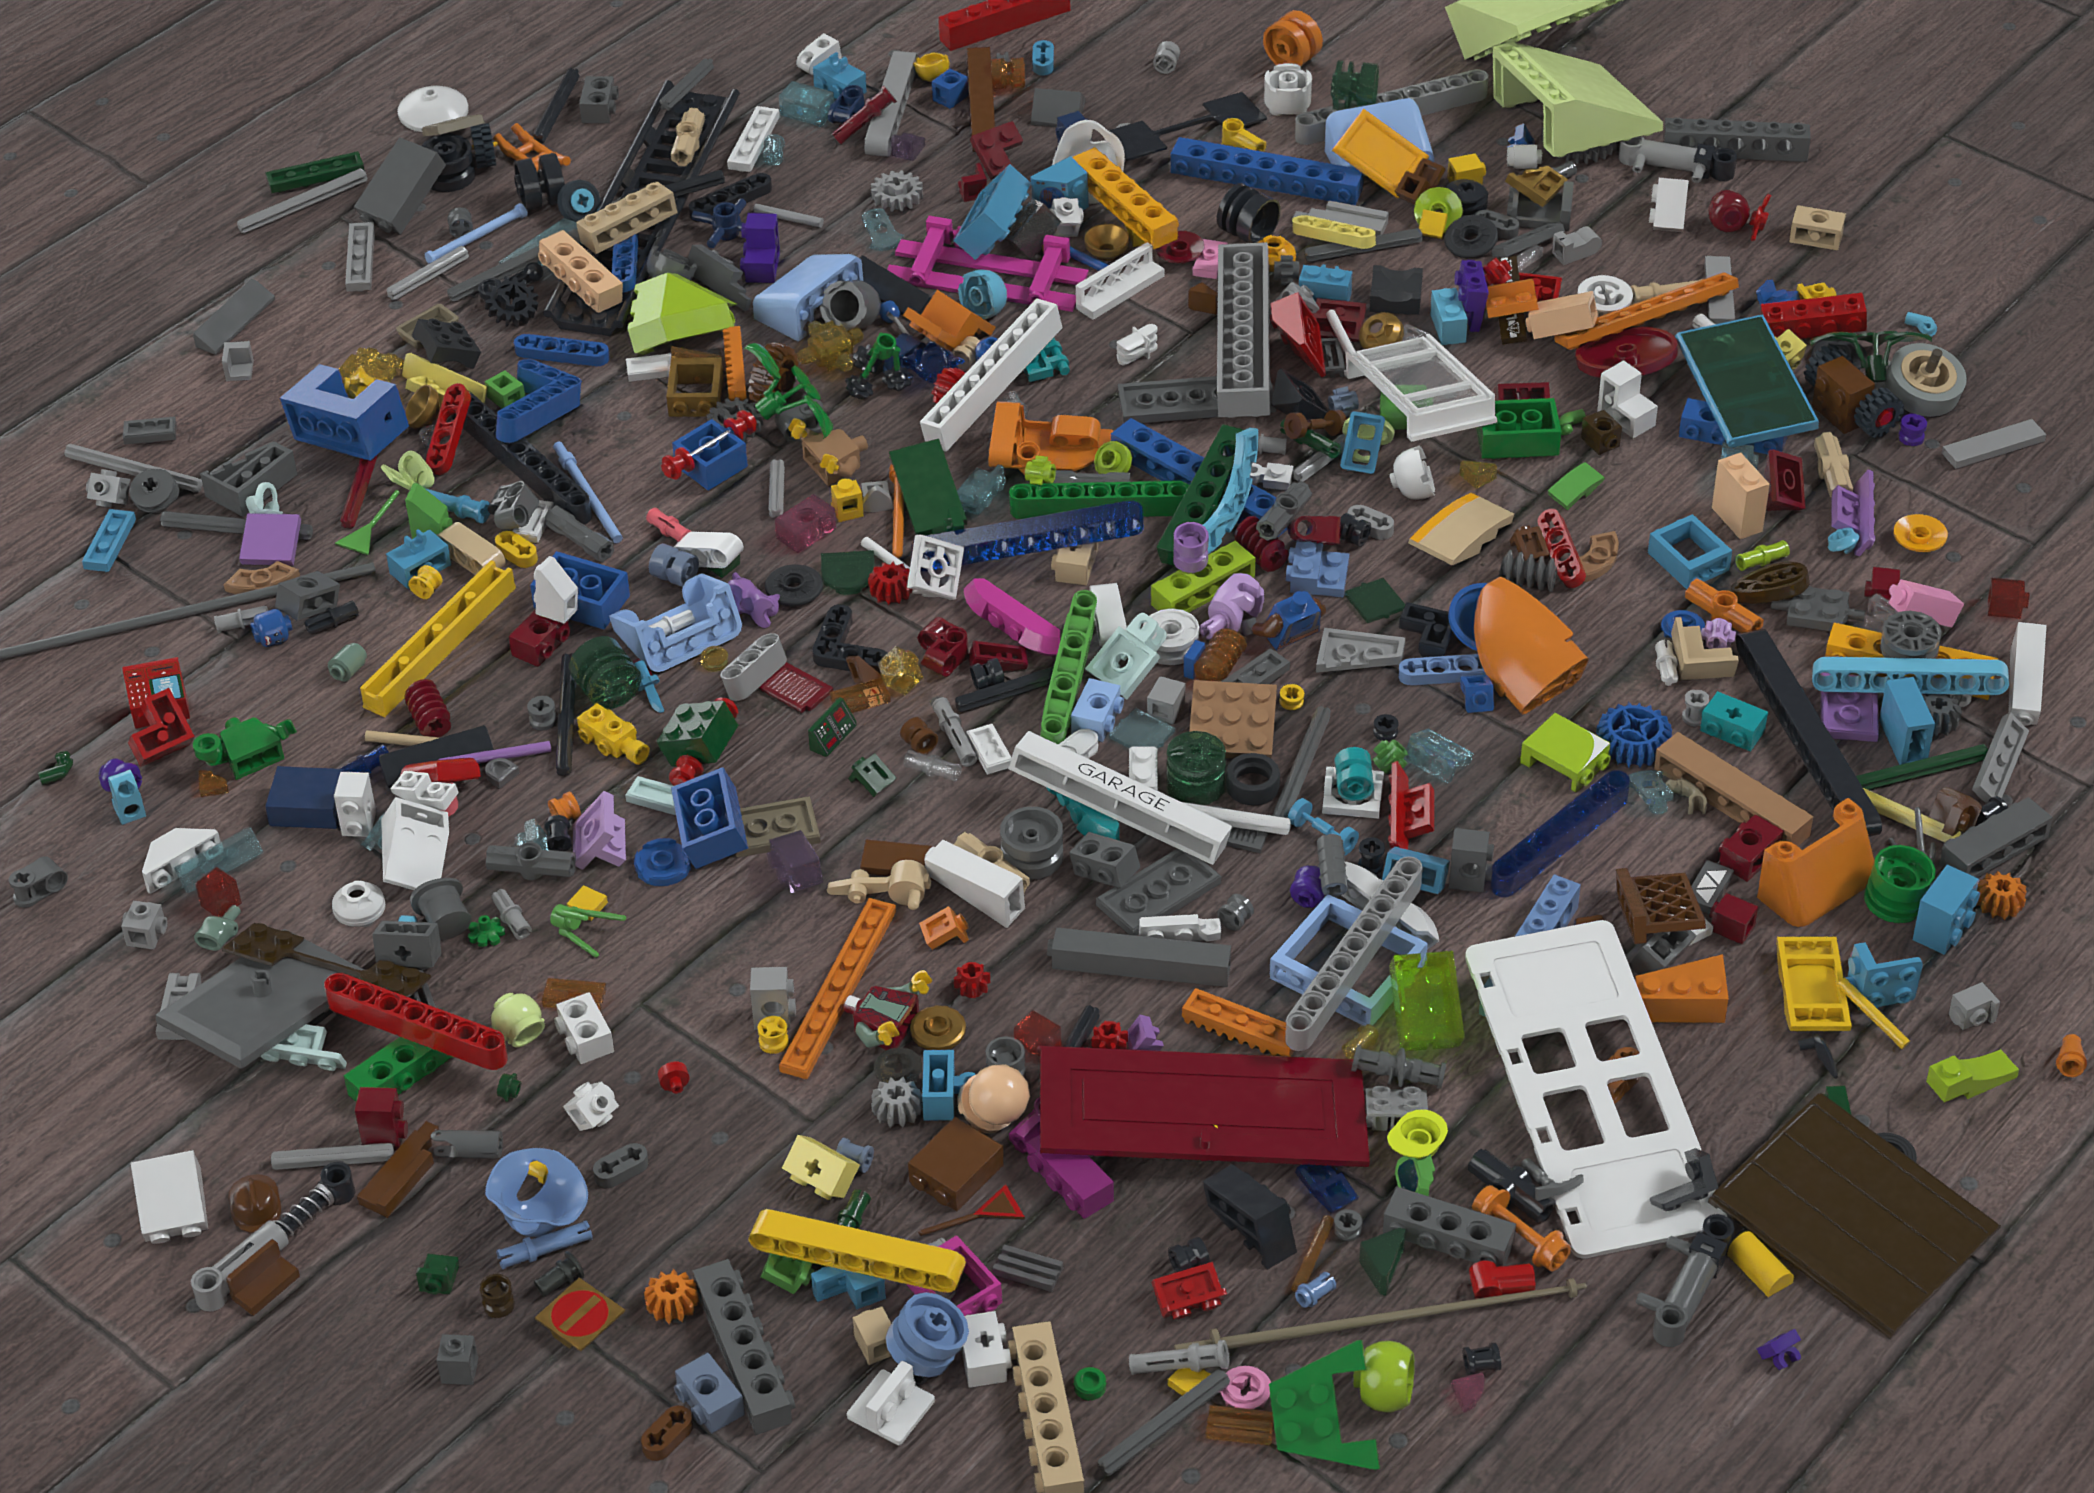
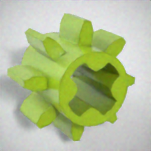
M1036 455L1035 460L1032 459V461L1027 462L1025 479L1030 481V484L1042 485L1043 483L1054 482L1056 466L1051 464V461H1048V457Z

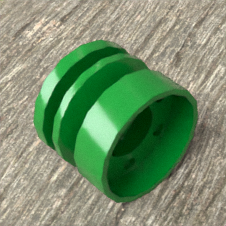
M1893 845L1880 850L1875 857L1871 875L1865 888L1864 900L1868 909L1875 916L1888 922L1898 924L1909 923L1917 919L1920 900L1929 890L1935 879L1936 869L1932 860L1922 851L1905 845Z

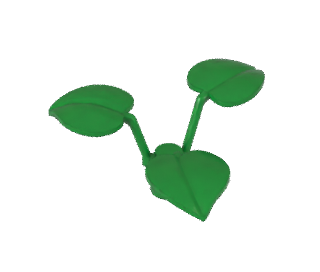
M757 343L747 345L744 349L751 351L774 378L770 387L763 392L765 397L755 404L761 416L769 420L775 414L779 415L783 411L808 404L821 427L823 437L826 438L833 430V424L822 407L812 400H820L821 396L810 383L807 375L799 367L793 366L791 368L792 373L800 384L784 395L779 391L774 393L772 391L781 379L778 365L762 345ZM802 388L808 394L802 400L783 406L786 404L785 399Z

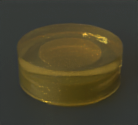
M710 646L701 653V664L708 671L716 672L723 670L729 663L728 652L723 647Z

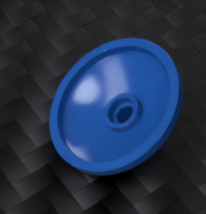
M1487 583L1472 584L1461 589L1452 599L1448 611L1449 624L1456 637L1463 644L1476 651L1474 633L1475 610L1480 592Z

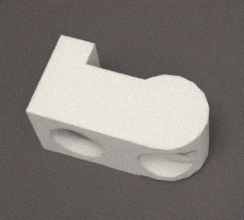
M822 34L799 54L797 66L813 75V67L833 53L838 52V57L841 59L839 41L826 34Z

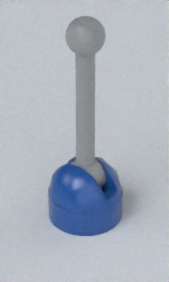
M893 301L884 302L880 307L879 316L885 322H894L902 333L909 334L897 319L900 315L898 306Z

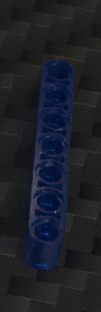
M1619 770L1608 772L1495 861L1492 866L1491 891L1499 897L1512 896L1624 807L1628 801L1629 775Z

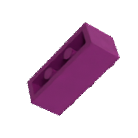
M1040 1135L1028 1142L1027 1161L1034 1172H1039L1046 1179L1050 1189L1054 1192L1057 1191L1064 1198L1067 1206L1072 1211L1076 1210L1083 1219L1114 1201V1182L1088 1155L1040 1153Z

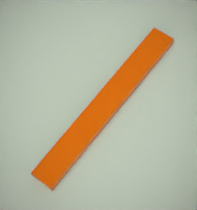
M872 898L868 899L779 1064V1071L781 1073L808 1079L844 1011L846 999L854 993L896 913L895 904Z

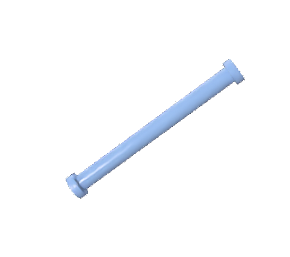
M519 203L515 205V209L433 252L429 250L425 253L426 261L430 264L459 246L464 247L519 217H526L527 210L525 206Z

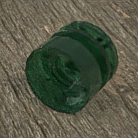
M1344 60L1337 61L1331 82L1333 110H1340L1342 100H1345L1344 109H1350L1352 101L1357 102V107L1376 104L1379 81L1378 63L1363 62L1360 72L1357 73L1355 72L1354 61L1349 62L1347 72L1345 71Z
M599 636L590 639L578 647L571 657L569 663L570 674L593 705L598 703L605 709H615L632 699L639 690L641 672L614 638Z
M1202 731L1185 732L1174 737L1168 744L1166 752V787L1169 795L1180 802L1209 805L1221 797L1225 789L1226 750L1223 742L1216 736Z

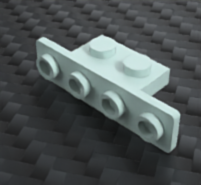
M306 1024L261 1055V1058L267 1061L278 1062L279 1059H284L298 1066H307V1063L316 1064L318 1067L328 1071H334L336 1068L345 1069L347 1065L341 1054L322 1051L327 1033L326 1029Z

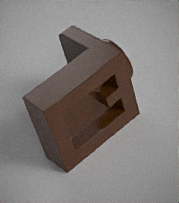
M1522 526L1515 530L1509 540L1511 546L1516 545L1518 553L1523 552V559L1525 561L1530 554H1533L1534 562L1538 561L1541 556L1547 559L1550 555L1540 526L1532 528L1530 526Z

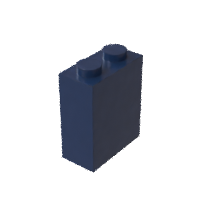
M277 766L265 806L269 825L276 827L337 829L339 818L334 794L340 772H344V769Z

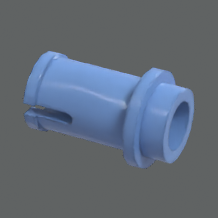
M1323 1272L1308 1284L1303 1283L1299 1285L1298 1290L1295 1292L1296 1300L1302 1307H1314L1318 1299L1336 1289L1334 1278L1331 1277L1326 1281L1325 1279L1330 1274Z

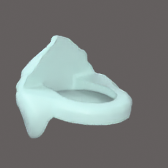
M262 482L258 486L256 494L246 499L249 513L283 514L282 511H279L276 489L269 482ZM269 488L272 492L273 500L264 507L263 494L265 489Z

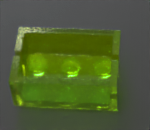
M1453 951L1426 953L1421 963L1422 967H1418L1421 960L1420 953L1394 955L1389 969L1399 1047L1404 1048L1405 1051L1427 1050L1430 1044H1432L1433 1049L1460 1047L1465 1036Z

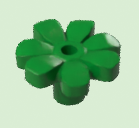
M482 915L478 919L479 923L471 922L468 927L471 932L468 934V938L473 944L477 942L478 946L485 947L488 941L492 946L498 945L500 943L499 936L505 935V928L501 926V921L497 917L490 920L489 916Z

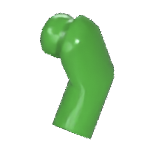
M1583 409L1561 415L1559 422L1562 436L1568 435L1573 431L1571 425L1583 421V418L1586 417Z

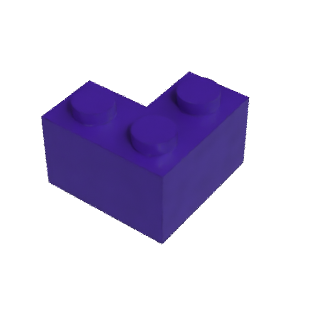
M748 213L746 223H742L741 228L742 238H746V242L743 245V256L745 258H741L740 270L745 272V282L775 283L780 258L777 214Z

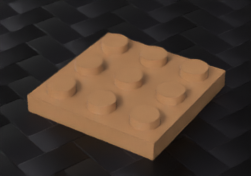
M1194 680L1188 756L1234 759L1242 754L1257 753L1272 759L1277 685Z

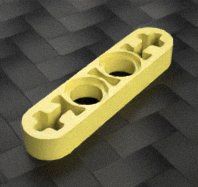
M1301 215L1292 219L1293 233L1296 235L1361 249L1372 248L1376 245L1375 231L1369 228L1308 215Z

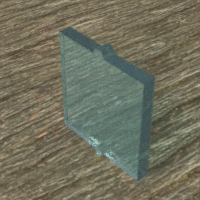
M1135 708L1125 719H1120V724L1109 733V738L1127 748L1156 747L1158 749L1163 747L1164 742L1175 733V728Z

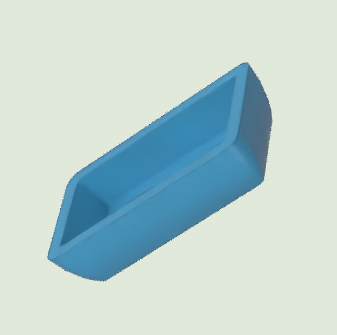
M1356 411L1351 413L1340 464L1341 468L1369 474L1375 472L1385 423L1383 416ZM1361 424L1371 425L1376 428L1372 440L1358 438V430ZM1360 449L1370 452V459L1367 465L1354 464L1352 462L1355 450Z

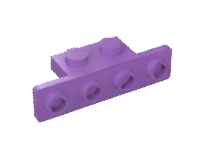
M1869 469L1855 483L1854 493L1839 485L1832 491V527L1836 530L1852 528L1860 536L1854 548V554L1857 556H1861L1866 549L1869 550L1875 542V483L1873 482V471Z

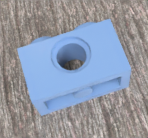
M1091 678L1088 679L1071 714V735L1079 729H1091L1097 733L1098 741H1104L1107 732H1112L1114 728L1116 714H1120L1123 709L1124 698L1121 697L1120 685Z

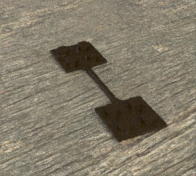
M253 923L222 947L223 952L269 966H273L283 957L289 956L299 961L357 977L360 980L406 997H410L431 979L429 974L419 972V970L396 965L391 961L379 960L370 969L358 970L295 951L294 948L304 941V937L294 935L289 931L267 927V925L262 923Z

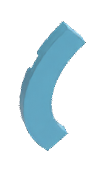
M1248 428L1236 433L1234 464L1228 487L1214 514L1203 524L1209 535L1208 554L1222 543V538L1226 532L1230 533L1247 501L1253 479L1249 478L1252 462L1256 463L1258 429Z

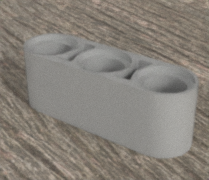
M770 633L761 636L722 670L720 675L730 700L739 701L747 698L786 663L787 658L777 634Z

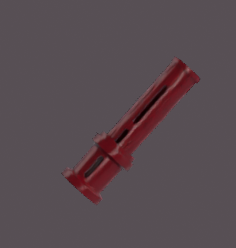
M885 85L881 87L882 90L873 98L866 100L865 106L832 132V135L841 145L874 116L880 117L885 108L891 103L895 104L897 102Z

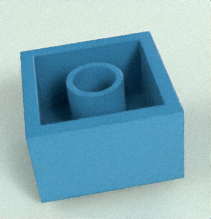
M1946 865L1920 900L1913 941L1944 955L1951 945L1956 946L1961 939L1964 927L1969 928L1974 921L1976 912L1972 910L1980 897V892L1977 891L1979 879Z

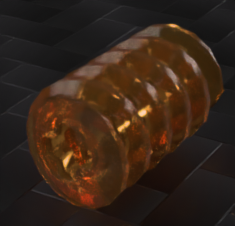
M1228 628L1216 631L1194 664L1197 678L1200 681L1217 682L1227 678L1233 666L1241 657L1242 652L1247 648L1245 638L1237 631Z

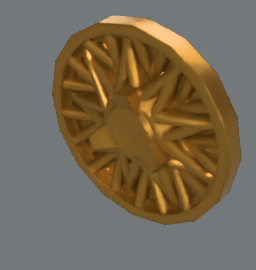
M936 1005L927 1007L915 1015L911 1021L910 1032L913 1040L922 1048L927 1050H948L958 1045L965 1037L966 1023L964 1017L957 1010L948 1006Z

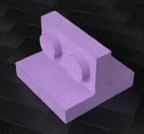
M603 791L573 824V852L576 855L575 867L583 870L595 856L619 867L626 860L625 819L614 814V796L608 792Z

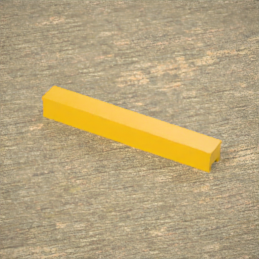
M490 560L360 687L363 708L385 718L404 699L405 692L411 684L426 678L516 589L513 570L509 567L506 570L496 567L494 561Z

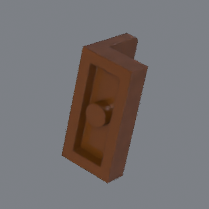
M271 1239L231 1272L226 1280L232 1301L254 1316L296 1281L300 1274L298 1268L281 1257L278 1242Z

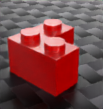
M170 688L143 700L140 708L150 727L132 734L128 741V745L140 767L190 745L195 737Z

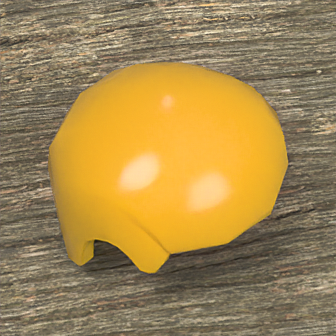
M930 53L921 58H916V62L913 64L917 75L922 80L932 82L949 69L950 63L946 54Z

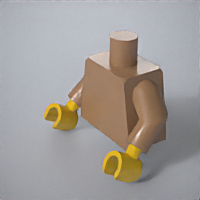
M797 418L792 419L788 427L795 439L801 438L803 459L827 486L834 484L842 478H850L860 467V452L868 449L864 436L860 435L850 439L841 429L831 431L824 438L823 433H816L806 428V424Z

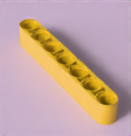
M768 1209L762 1210L759 1213L748 1239L754 1248L763 1252L945 1293L953 1292L956 1289L966 1264L965 1258L953 1250Z

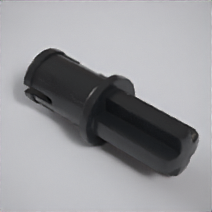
M351 600L333 609L329 607L325 613L306 620L305 627L310 634L317 633L331 626L336 628L338 624L358 617L359 611L354 601Z

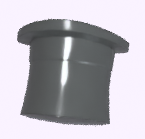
M439 878L427 881L419 885L410 897L411 907L416 914L424 916L427 923H438L440 940L451 939L460 935L469 927L472 921L471 915L460 899L463 885L454 878Z

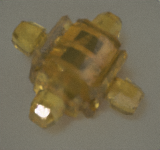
M833 320L824 324L818 321L809 323L808 330L811 338L808 339V347L797 353L799 362L801 364L815 362L818 367H826L828 372L837 368L845 372L853 368V360L850 354H853V345L863 340V332L860 328L846 330L843 325L836 326Z

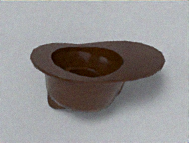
M260 1174L248 1175L240 1178L230 1188L228 1199L231 1216L235 1225L242 1231L254 1233L267 1221L279 1220L281 1216V1202L278 1187L270 1177Z

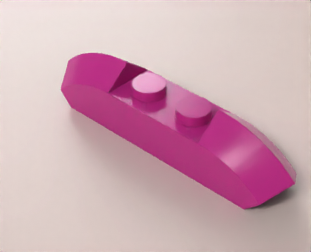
M984 578L973 579L964 588L965 599L969 607L978 616L990 622L995 628L1005 632L1011 639L1018 641L1022 646L1042 655L1057 657L1061 641L1060 629Z

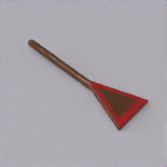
M1005 1184L975 1213L919 1230L918 1234L924 1236L979 1217L1025 1219V1216Z

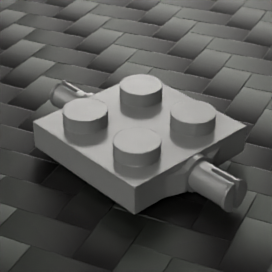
M1809 586L1803 593L1791 597L1789 600L1772 601L1771 609L1787 611V625L1826 631L1832 630L1833 623L1844 624L1848 619L1864 622L1866 611L1849 609L1850 592H1843L1837 589L1814 588L1812 586Z

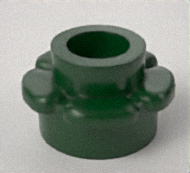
M503 1073L499 1080L497 1096L504 1098L505 1102H509L511 1097L517 1098L519 1095L521 1081L517 1080L516 1073H513V1075Z

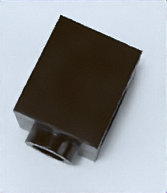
M1605 410L1583 418L1581 438L1598 455L1620 447L1622 426Z

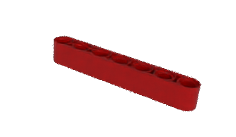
M332 974L324 982L329 1008L336 1013L488 1070H498L504 1067L508 1061L505 1039L498 1030L347 974Z

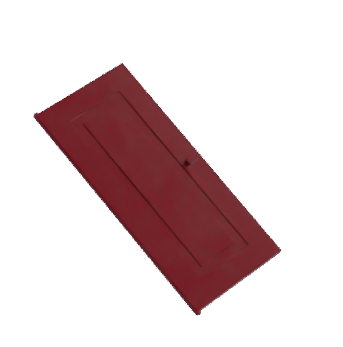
M1060 1046L1037 1047V1052L1040 1053V1153L1200 1160L1202 1162L1211 1160L1369 1167L1370 1157L1362 1070L1351 1071L1353 1059Z

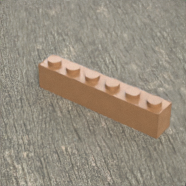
M1677 732L1656 749L1655 770L1669 779L1677 780L1681 777L1687 779L1699 788L1706 797L1707 803L1740 824L1747 822L1754 815H1757L1784 830L1782 841L1792 842L1799 846L1810 837L1813 822L1812 815L1765 787L1759 781L1741 772L1738 768L1717 757L1714 753L1709 752L1692 739Z

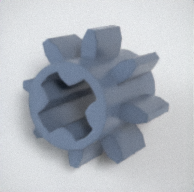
M1348 386L1333 390L1334 395L1328 397L1329 409L1343 411L1346 418L1350 417L1353 410L1359 408L1357 394L1355 391L1349 392Z

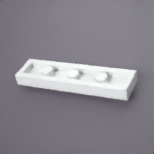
M756 106L727 160L728 169L751 172L780 117L779 109Z

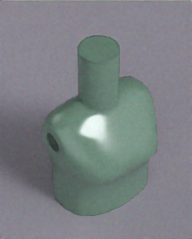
M232 905L222 917L207 916L202 927L194 935L195 942L205 949L220 950L238 932V924L234 920L241 913L240 908Z

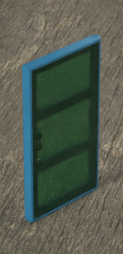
M1763 314L1687 330L1675 335L1677 343L1729 447L1742 446L1818 429L1819 421Z

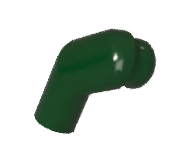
M68 751L56 753L55 759L57 763L54 767L37 772L41 785L66 777L73 766V759L70 758Z

